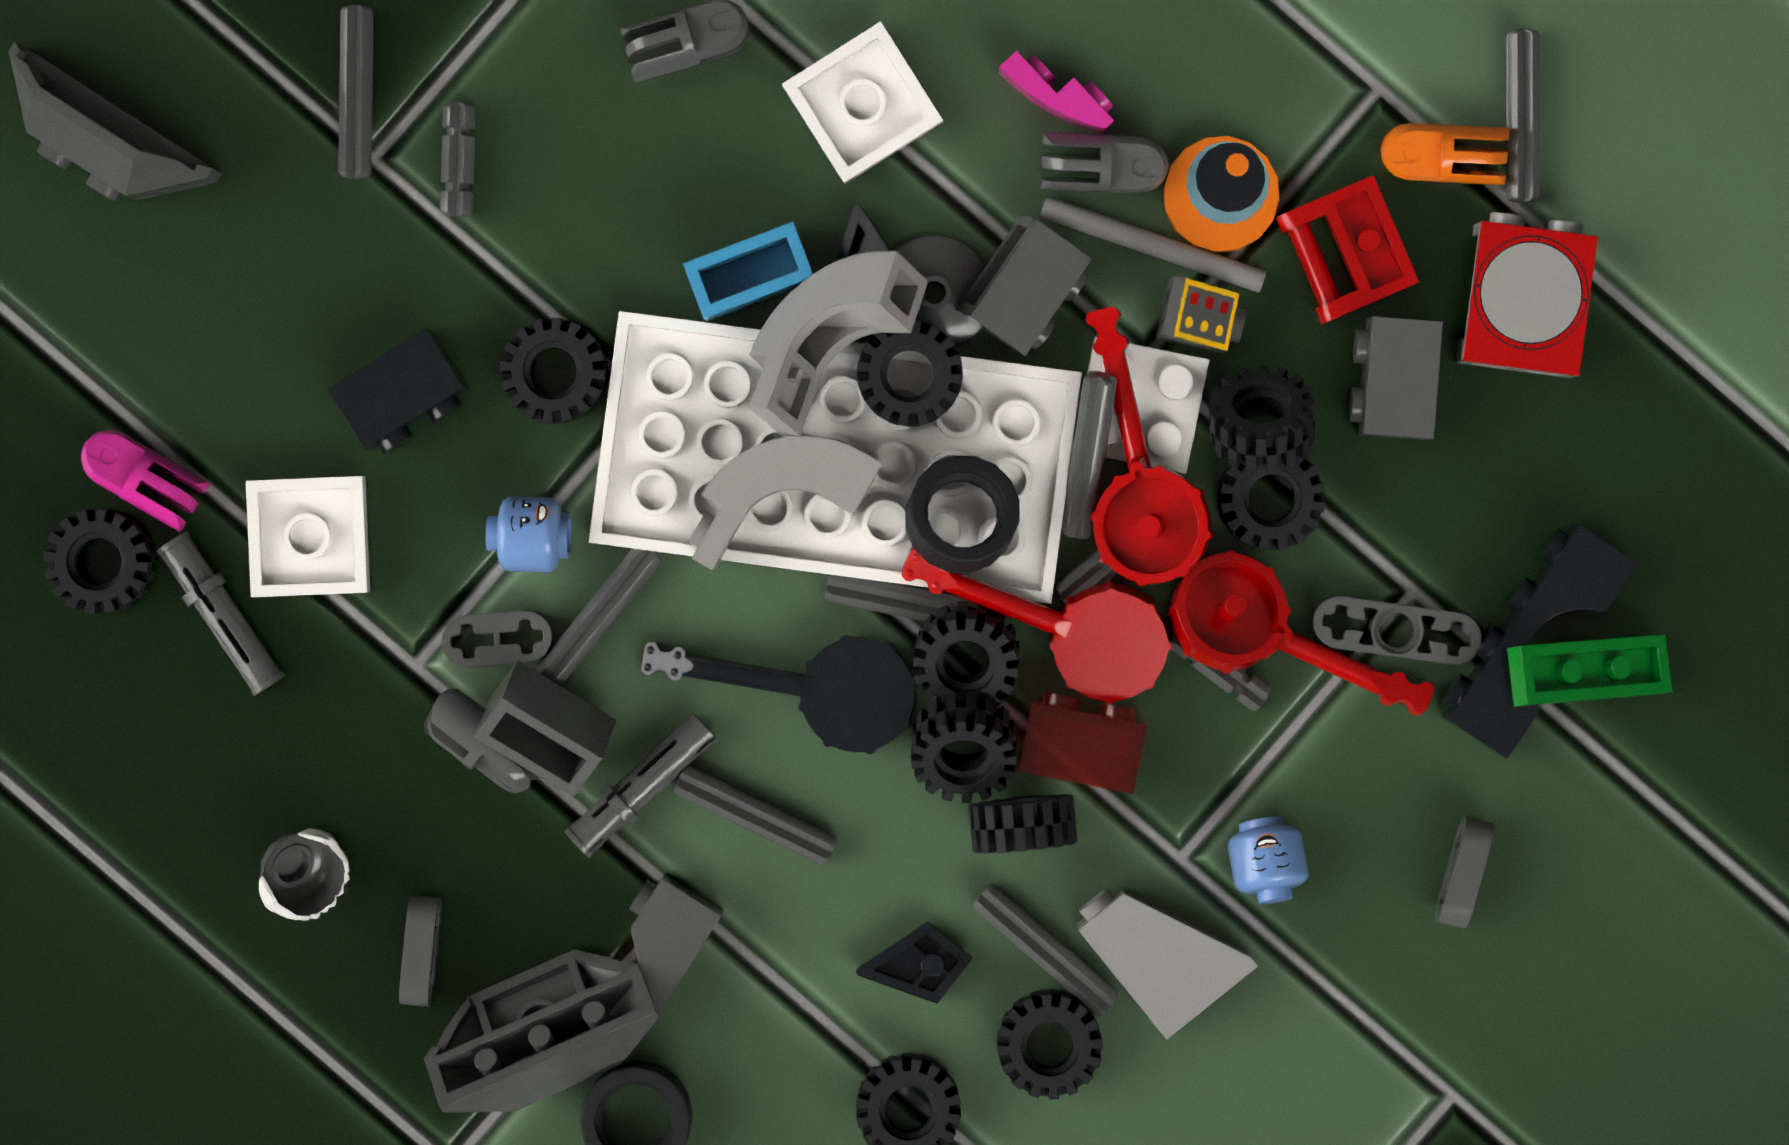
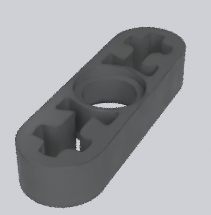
M1330 596L1320 601L1311 615V628L1315 637L1324 645L1337 649L1460 665L1475 657V652L1481 645L1482 640L1481 631L1471 617L1451 611L1345 596ZM1336 605L1345 606V616L1365 620L1364 608H1373L1375 612L1368 625L1370 644L1359 643L1364 632L1345 629L1342 631L1340 639L1332 638V629L1323 626L1324 614L1332 615L1336 610ZM1393 613L1403 614L1412 625V635L1409 641L1400 647H1390L1385 644L1379 632L1383 619ZM1422 616L1432 617L1428 629L1449 631L1452 622H1459V631L1468 635L1469 641L1467 646H1457L1455 655H1448L1446 644L1426 640L1427 652H1418L1417 648L1424 634Z

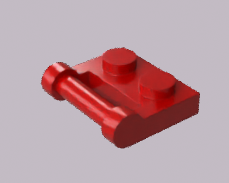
M1374 175L1275 218L1281 233L1288 232L1319 304V307L1314 310L1321 325L1419 283ZM1323 216L1327 221L1356 291L1342 297L1338 292L1309 222Z

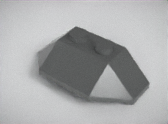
M14 41L9 49L26 132L41 141L36 152L65 170L72 161L91 173L85 183L115 202L120 193L134 200H140L217 183L222 175L214 167L29 48Z
M574 949L468 996L445 1028L437 1046H432L424 1061L439 1107L443 1112L517 1111L621 1065L659 1016L644 975L637 963L628 961L623 963L606 956Z

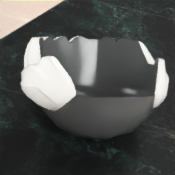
M309 828L301 832L282 835L268 847L261 859L259 894L265 907L280 916L292 920L304 921L319 918L320 913H326L330 907H334L337 897L344 893V885L350 879L348 875L350 872L348 858L332 834Z

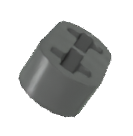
M530 610L464 615L452 620L446 626L442 635V646L445 655L451 662L463 667L515 664L517 660L522 663H530L543 658L550 651L554 642V631L550 621L539 612ZM525 619L530 620L532 629L542 630L543 641L533 644V653H524L521 643L503 644L502 633L520 630L522 620ZM464 624H472L475 634H493L494 644L475 648V657L471 658L466 657L464 648L455 647L454 636L463 634Z
M1469 816L1462 818L1457 829L1435 911V922L1462 930L1466 929L1473 913L1494 834L1493 823Z
M412 894L410 896L401 964L400 1004L430 1007L441 923L442 902L440 897Z

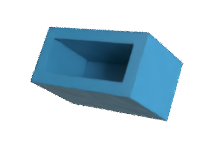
M794 222L683 263L702 316L706 322L791 291L813 274Z

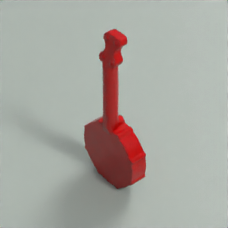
M1107 307L1088 312L1086 323L1097 331V340L1093 345V349L1098 355H1102L1106 373L1114 375L1117 379L1113 406L1129 473L1117 475L1113 478V482L1102 494L1095 512L1090 517L1093 521L1094 538L1101 555V562L1108 564L1119 575L1136 582L1141 587L1190 575L1192 568L1199 562L1207 549L1210 539L1214 537V532L1211 530V516L1204 498V490L1198 488L1183 475L1169 470L1165 465L1152 468L1124 351L1129 346V340L1117 330V322L1121 318L1120 310L1117 307Z
M913 546L909 550L902 567V577L906 581L924 580L933 594H941L942 591H946L1051 633L1049 646L1053 651L1057 668L1064 678L1067 688L1075 689L1087 697L1105 701L1107 704H1113L1115 701L1133 697L1146 689L1153 688L1155 680L1164 667L1168 651L1172 647L1170 636L1167 634L1163 617L1155 605L1154 598L1146 596L1132 587L1116 584L1112 580L1104 584L1088 587L1074 596H1068L1065 605L1059 611L966 574L949 573L930 565Z
M1231 549L1226 553H1219L1202 559L1192 568L1190 575L1181 578L1173 592L1170 607L1166 613L1170 617L1174 634L1183 648L1184 655L1187 657L1191 656L1205 666L1222 670L1223 673L1229 674L1234 670L1244 669L1256 664L1260 660L1268 659L1278 649L1379 695L1380 702L1385 706L1402 703L1408 707L1409 712L1414 716L1423 714L1429 707L1435 690L1432 683L1426 681L1419 685L1411 684L1402 672H1394L1389 675L1292 631L1287 626L1291 608L1288 606L1286 595L1279 580L1274 575V569L1266 567L1249 556L1238 554Z

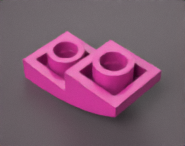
M1015 51L999 67L998 73L1014 89L1047 113L1077 127L1101 134L1111 127L1114 120L1107 112L1113 105L1091 81L1082 87L1073 78L1056 93L1050 87L1056 81L1050 70L1035 55L1032 54L1025 60L1018 51Z

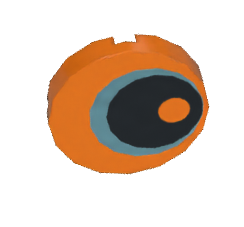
M1231 136L1204 138L1185 148L1170 166L1163 186L1165 214L1174 231L1193 246L1213 253L1238 251L1258 240L1273 222L1280 200L1278 177L1267 156L1250 142Z

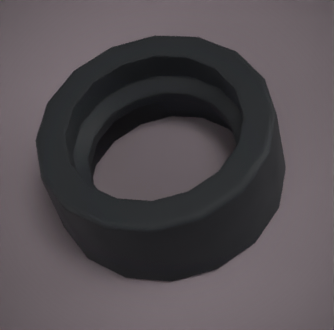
M954 455L933 463L918 477L905 507V529L913 548L930 565L949 573H972L991 566L1006 552L1020 522V500L1011 479L997 465L977 456ZM953 482H967L981 488L992 499L996 508V525L992 534L986 540L972 547H957L943 541L933 531L928 520V505L932 496L942 486Z
M632 1061L614 1067L598 1077L584 1099L580 1125L585 1145H615L604 1130L602 1121L604 1105L611 1094L624 1086L633 1084L650 1086L659 1092L669 1105L671 1114L669 1132L658 1145H685L688 1140L693 1117L689 1094L677 1076L659 1064Z

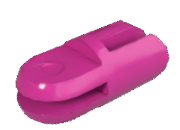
M104 430L93 434L84 443L81 452L83 469L91 480L180 533L186 525L185 520L142 495L140 491L144 488L188 513H193L199 503L180 488L152 473L153 469H159L202 494L207 491L211 484L151 448L115 430Z

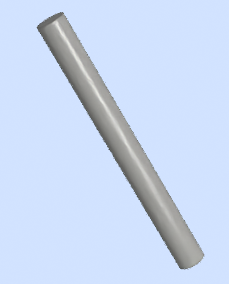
M1046 196L1039 218L1257 293L1260 292L1267 271L1050 196Z

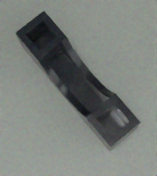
M1570 525L1566 532L1558 528L1551 535L1539 555L1546 562L1534 580L1526 576L1518 584L1507 602V606L1512 608L1513 611L1501 629L1495 625L1489 628L1481 640V645L1475 652V655L1480 657V660L1468 677L1460 673L1455 678L1442 699V703L1448 706L1441 716L1443 719L1508 759L1540 711L1537 705L1514 707L1507 648L1529 645L1538 629L1548 620L1561 613L1579 609L1606 613L1638 566V563L1581 525Z

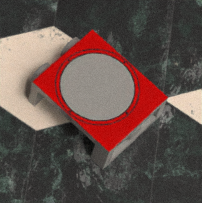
M1490 213L1489 222L1480 221L1473 225L1472 237H1478L1465 336L1458 340L1455 363L1564 378L1578 377L1581 367L1598 236L1582 234L1583 224L1549 220L1547 229L1525 227L1526 217L1521 215Z

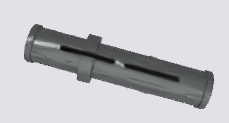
M185 531L160 547L156 553L158 556H161L186 594L182 596V599L188 607L195 606L222 649L227 653L252 690L251 693L255 696L286 675L283 671H280L251 625L246 621L223 587L227 581L222 573L215 574L190 538L189 532Z
M692 713L676 731L662 741L627 776L622 778L613 787L608 784L600 792L603 797L564 832L590 858L607 839L626 823L631 826L640 818L637 813L656 794L671 783L685 767L689 766L693 760L718 739Z

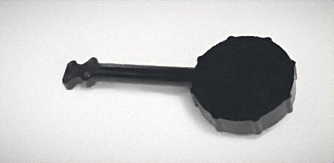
M850 635L842 636L839 641L825 647L812 660H808L805 664V673L688 654L687 650L681 646L666 652L660 648L657 642L646 643L641 665L642 673L647 676L653 675L658 670H663L673 681L680 680L683 677H690L799 696L801 703L798 709L803 712L806 721L815 734L823 740L824 746H832L849 752L872 754L878 748L893 741L904 730L910 728L917 698V684L913 672L907 661L894 648L893 643H885L866 637H851Z

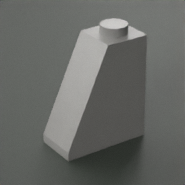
M1105 889L1079 910L1084 919L1076 924L1078 931L1166 1040L1258 967L1245 950L1123 889L1118 890L1112 896Z

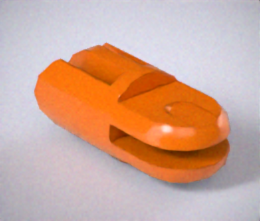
M1420 123L1398 125L1389 131L1383 139L1380 149L1382 162L1394 176L1405 180L1505 186V173L1452 168L1453 163L1507 164L1508 150L1491 147L1454 145V138L1506 141L1509 140L1510 127Z

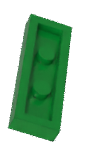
M1665 634L1507 648L1514 707L1658 695L1672 692Z

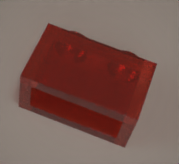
M1045 691L1043 702L1030 700L1017 763L1018 771L1130 794L1134 793L1147 730V724L1135 721V709L1102 703L1100 713L1077 709L1079 698Z

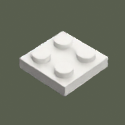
M881 21L782 83L786 93L844 185L943 123V119Z
M1094 337L1093 345L1097 340V337ZM1129 343L1128 348L1124 351L1152 468L1165 465L1169 470L1186 474L1209 359ZM1092 346L1087 374L1089 371L1106 372L1102 355H1098ZM1113 406L1105 458L1126 462Z
M365 476L246 481L251 597L370 592Z

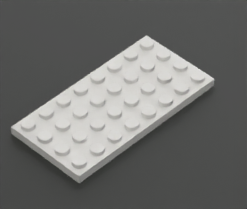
M619 311L588 543L693 556L698 547L689 543V540L705 512L716 517L721 508L701 496L711 479L728 462L744 451L770 440L791 437L781 436L749 408L763 369L761 365L749 356L753 344L761 331L760 329ZM850 343L832 359L823 372L800 436L833 439L848 444L883 463L858 509L853 515L822 496L804 490H785L771 494L759 501L748 512L721 558L724 561L928 587L924 580L906 581L902 577V567L912 547L905 529V507L918 477L933 463L954 455L977 456L997 465L1011 479L1020 500V522L1006 552L991 566L972 573L963 574L1031 601L1051 604L1082 372L960 356L963 370L962 386L952 407L931 423L917 427L897 426L877 416L864 401L858 385L857 366L865 343ZM903 351L894 356L887 367V380L896 393L906 397L918 396L924 393L931 385L933 368L928 358L920 352ZM953 482L942 486L932 496L928 505V520L933 531L943 541L957 547H972L982 543L992 534L996 525V508L992 499L981 488L967 482Z

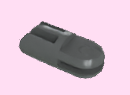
M710 0L620 27L622 40L629 43L625 47L628 62L635 64L631 68V74L634 83L638 84L733 55L741 50L747 41L750 26L743 9L736 3L729 0Z
M1043 132L1042 143L1044 145L1100 148V154L1047 153L1042 155L1041 167L1063 171L1099 172V178L1042 177L1040 190L1145 193L1156 189L1166 178L1169 168L1167 154L1163 147L1153 139L1143 136Z
M448 689L441 693L424 722L426 734L462 762L469 770L475 767L506 791L520 793L529 789L531 785L530 780L537 779V775L474 738L485 708L458 689Z

